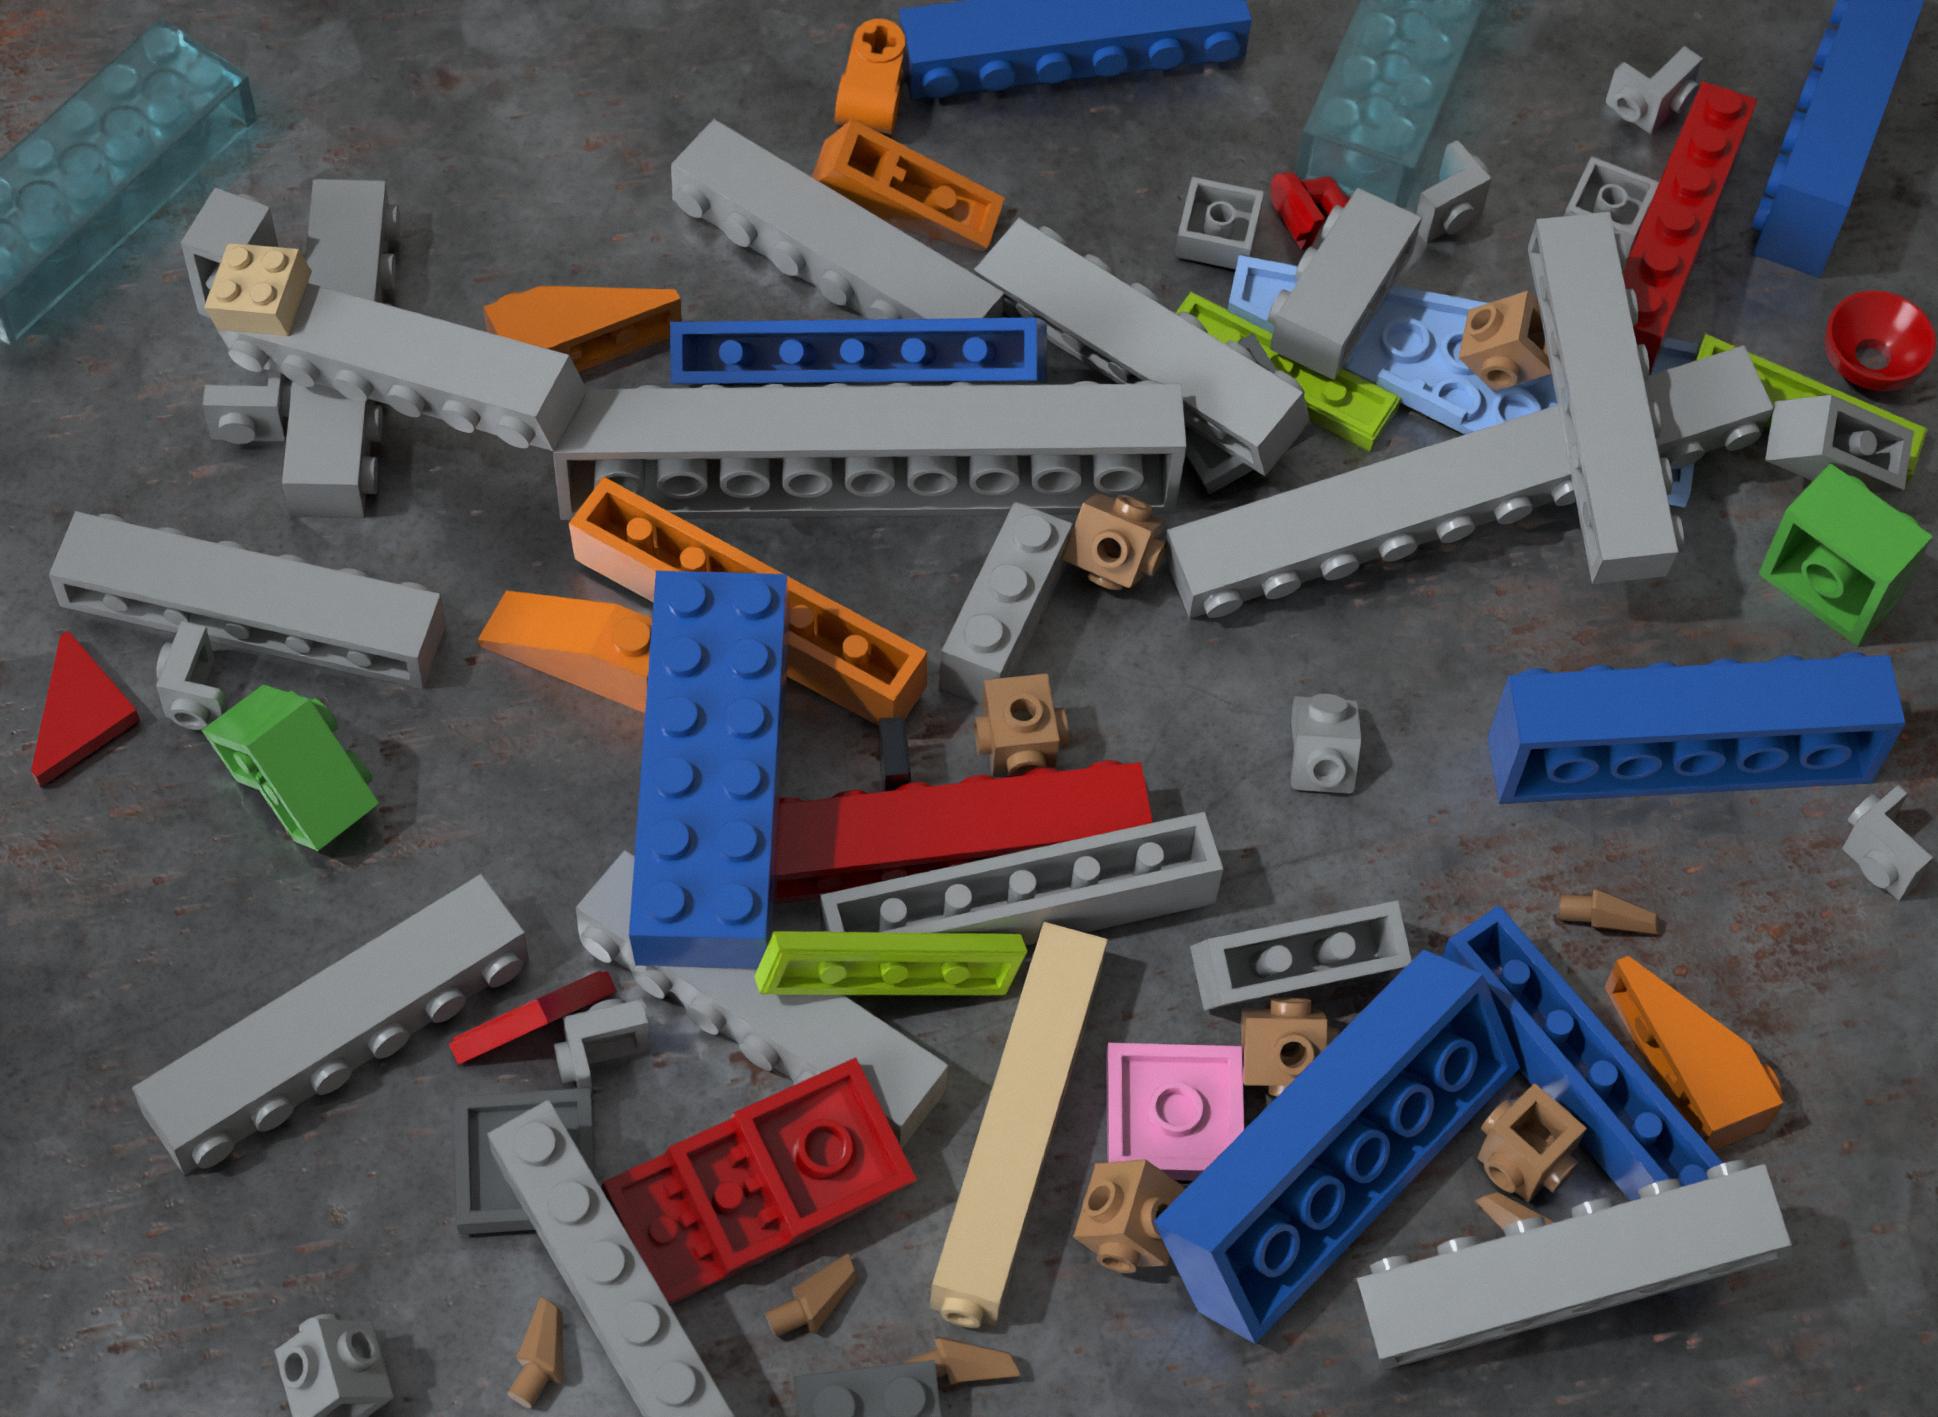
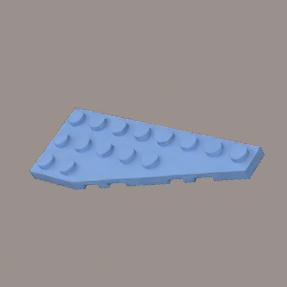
M1239 255L1227 311L1273 333L1274 325L1268 322L1270 310L1282 289L1289 292L1293 290L1298 282L1295 280L1298 266ZM1397 285L1392 286L1342 367L1401 397L1400 403L1463 434L1558 405L1552 374L1509 388L1493 391L1459 359L1460 345L1463 339L1468 310L1487 303ZM1665 338L1651 375L1693 362L1699 344ZM1694 463L1683 468L1671 469L1672 492L1670 495H1667L1670 505L1686 506L1691 492Z

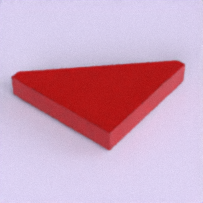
M69 631L60 635L31 768L34 780L40 788L140 721L136 708Z
M599 970L453 1037V1042L449 1043L450 1048L459 1065L617 992L608 970L603 973Z

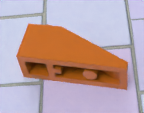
M854 119L848 121L824 141L812 174V178L896 228L981 252L988 249L1005 197Z
M538 286L521 293L507 294L495 303L483 307L486 331L488 333L568 354L578 372L670 338V322H682L681 298L676 289Z
M505 591L477 640L479 647L645 713L652 630L651 617L614 603Z
M1630 956L1616 960L1604 987L1662 1093L1712 1151L1768 1129L1783 1104L1781 1086L1771 1067L1760 1063L1750 1044Z

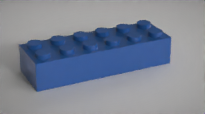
M1925 0L1836 1L1828 23L1838 26V31L1826 27L1812 64L1823 68L1821 72L1811 68L1797 104L1798 108L1806 110L1807 113L1795 110L1780 149L1791 153V155L1779 152L1764 194L1775 198L1762 196L1750 228L1761 232L1753 253L1754 256L1818 278L1821 277L1850 207Z
M656 571L629 924V939L635 966L758 969L771 939L790 621L787 574Z
M1848 652L1834 658L1804 660L1800 656L1787 655L1768 662L1741 663L1736 659H1720L1708 665L1678 666L1672 662H1658L1645 668L1614 669L1607 665H1596L1582 671L1551 673L1549 670L1541 668L1529 669L1518 675H1508L1487 738L1498 803L1508 804L1872 784L1903 729L1905 718L1890 655L1866 656L1860 652Z
M1423 949L1153 1221L1199 1313L1256 1344L1519 1070L1520 1066L1483 974Z

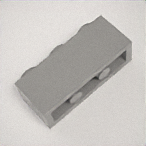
M1358 187L1345 208L1336 205L1329 214L1322 230L1321 237L1324 238V241L1319 249L1309 247L1304 253L1295 273V280L1298 282L1293 290L1289 292L1282 289L1272 305L1268 316V322L1274 325L1270 350L1335 380L1413 254L1422 217Z
M1014 502L941 650L939 689L982 705L984 680L1014 676L1068 563L1062 560L1071 536L1073 523Z
M1398 900L1210 938L1190 946L1204 1011L1389 973L1405 968L1412 961Z

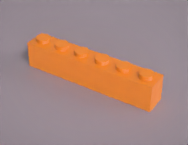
M604 476L569 522L576 561L653 603L656 571L783 574ZM787 576L790 621L786 676L879 726V718L902 717V721H904L927 687V651Z

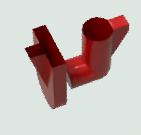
M1289 171L1276 174L1272 178L1270 185L1272 203L1301 250L1312 247L1325 220L1316 205L1320 204L1326 215L1329 216L1336 205L1345 208L1350 200V197L1342 191L1338 183L1328 176L1300 181L1294 173Z

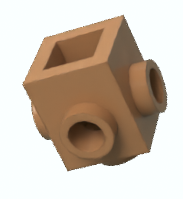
M1529 291L1468 310L1463 339L1460 345L1459 359L1493 391L1509 388L1552 374L1538 300Z
M1097 493L1082 503L1062 560L1089 571L1088 579L1100 586L1113 590H1122L1123 586L1132 588L1146 574L1153 577L1157 572L1167 548V542L1159 539L1166 521L1150 515L1152 507L1141 500L1125 495H1118L1115 500Z
M1048 673L984 680L982 716L974 717V737L977 754L989 755L992 777L1024 776L1029 771L1038 768L1056 769L1058 748L1060 746H1068V724L1065 709L1053 707Z
M1279 997L1271 999V1008H1241L1244 1085L1269 1086V1094L1278 1096L1339 1035L1338 1028L1327 1027V1018L1322 1009H1311V1000L1305 998ZM1292 1041L1299 1042L1293 1051H1281L1286 1043Z
M1534 1083L1514 1104L1506 1099L1489 1115L1481 1127V1130L1487 1136L1477 1158L1484 1164L1487 1175L1498 1187L1511 1193L1515 1191L1529 1203L1544 1187H1547L1552 1193L1556 1192L1575 1172L1580 1162L1573 1155L1587 1128L1574 1118L1563 1105L1556 1102Z
M1147 1159L1096 1163L1073 1238L1097 1254L1096 1260L1099 1264L1116 1272L1133 1273L1137 1267L1167 1266L1170 1254L1153 1221L1185 1188Z

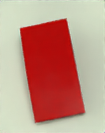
M855 1057L734 1112L729 1120L669 1146L665 1154L603 1181L600 1188L669 1306L853 1216L911 1185L917 1179Z

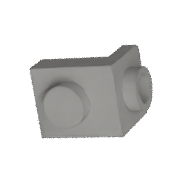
M1684 46L1651 79L1623 62L1614 71L1606 103L1623 119L1635 123L1649 134H1652L1674 111L1682 114L1694 101L1700 87L1695 80L1703 58Z
M1458 140L1446 146L1439 173L1441 182L1422 191L1416 215L1422 217L1418 234L1426 243L1445 233L1456 234L1471 223L1473 218L1483 213L1492 178L1489 176L1482 160L1475 155H1471Z
M269 369L267 386L205 385L202 406L211 439L225 440L234 444H245L253 440L285 441L292 380H289L288 377L280 372Z
M181 621L173 643L166 642L163 645L156 668L158 678L156 688L165 717L171 718L180 726L193 730L204 729L228 711L223 691L205 685L215 659L206 626Z
M1317 694L1313 697L1294 696L1291 715L1294 746L1290 776L1291 787L1295 790L1352 793L1355 789L1361 746L1357 701L1344 700L1333 694Z
M1897 785L1882 799L1875 793L1871 794L1853 811L1848 822L1854 827L1842 847V850L1860 865L1863 874L1871 883L1877 887L1885 888L1898 901L1916 887L1933 859L1929 853L1893 822L1909 794L1900 785Z
M609 999L593 1005L587 1012L563 1017L566 1042L554 1044L562 1083L575 1081L577 1089L591 1088V1096L594 1099L588 1064L651 1050L649 1026L643 1000L626 1002L622 999Z

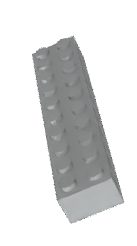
M1152 380L1140 381L1135 384H1099L1093 381H1081L1072 385H1037L1032 382H1017L1011 385H974L967 382H957L948 386H913L907 383H893L887 386L851 387L842 383L829 384L824 387H788L782 384H769L755 388H726L715 384L704 385L699 388H662L655 385H644L636 389H600L595 386H585L587 391L556 449L553 451L560 520H572L603 476L682 519L1008 515L1014 502L1049 515L1079 514L1082 503L1097 493L1115 500L1118 495L1136 498L1151 506V513H1175L1186 451L1181 384H1161Z

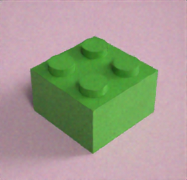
M1830 463L1786 509L1758 574L1858 647L1901 600L1933 536L1922 529L1918 522L1910 515L1897 511L1869 491L1868 487L1861 480L1847 475Z

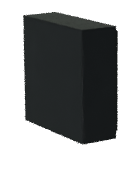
M902 717L879 718L878 751L883 792L894 791L903 785L911 783L906 722L902 721Z

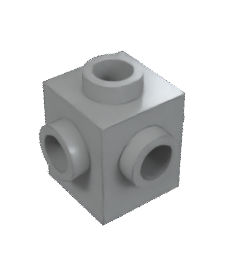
M336 1313L318 1315L303 1322L299 1326L300 1332L275 1350L292 1417H368L394 1398L372 1320H342L340 1315Z

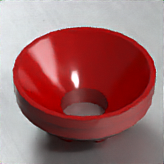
M1869 290L1846 297L1835 306L1827 321L1824 345L1830 363L1848 381L1875 391H1892L1902 389L1914 383L1922 376L1934 356L1936 336L1929 318L1910 300L1885 291ZM1860 348L1876 349L1886 357L1888 365L1882 369L1867 368L1857 360L1855 352Z

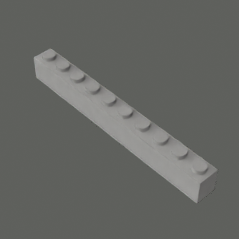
M1745 345L1649 375L1648 380L1644 382L1648 401L1655 400L1660 412L1661 431L1660 436L1656 438L1659 458L1666 457L1669 460L1671 469L1689 466L1701 459L1705 452L1726 446L1727 450L1734 451L1751 445L1761 437V433L1774 409ZM1558 405L1168 529L1165 540L1167 548L1164 557L1189 619L1207 614L1209 618L1222 617L1239 609L1244 601L1265 595L1267 599L1281 598L1296 591L1301 586V583L1324 576L1325 580L1340 579L1356 571L1359 564L1380 557L1386 562L1399 560L1413 553L1420 544L1440 539L1442 543L1454 542L1471 534L1476 526L1495 520L1499 524H1510L1529 515L1533 508L1555 501L1557 506L1576 502Z

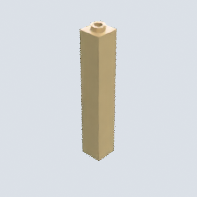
M1043 922L932 1283L930 1309L940 1311V1315L950 1323L966 1328H977L981 1323L993 1327L997 1326L1103 969L1108 939Z

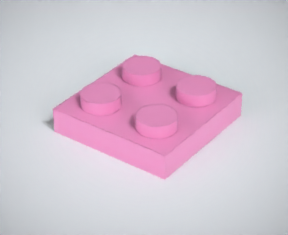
M1108 1043L1106 1052L1107 1163L1147 1159L1173 1180H1195L1244 1131L1242 1046Z

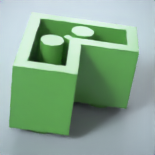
M263 684L202 729V732L236 782L259 790L293 841L319 851L379 804L368 787V784L373 781L370 771L353 751H344L333 734L338 730L335 718L317 698L310 700L309 698L297 695L294 691L286 692Z

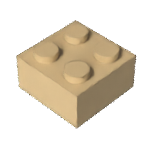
M228 243L204 309L218 330L289 336L312 271L299 249Z

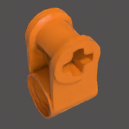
M871 19L865 21L857 28L846 72L843 73L839 85L834 117L835 125L843 126L851 119H854L877 132L893 134L899 108L903 79L902 60L905 51V35L902 29L894 22L886 19Z

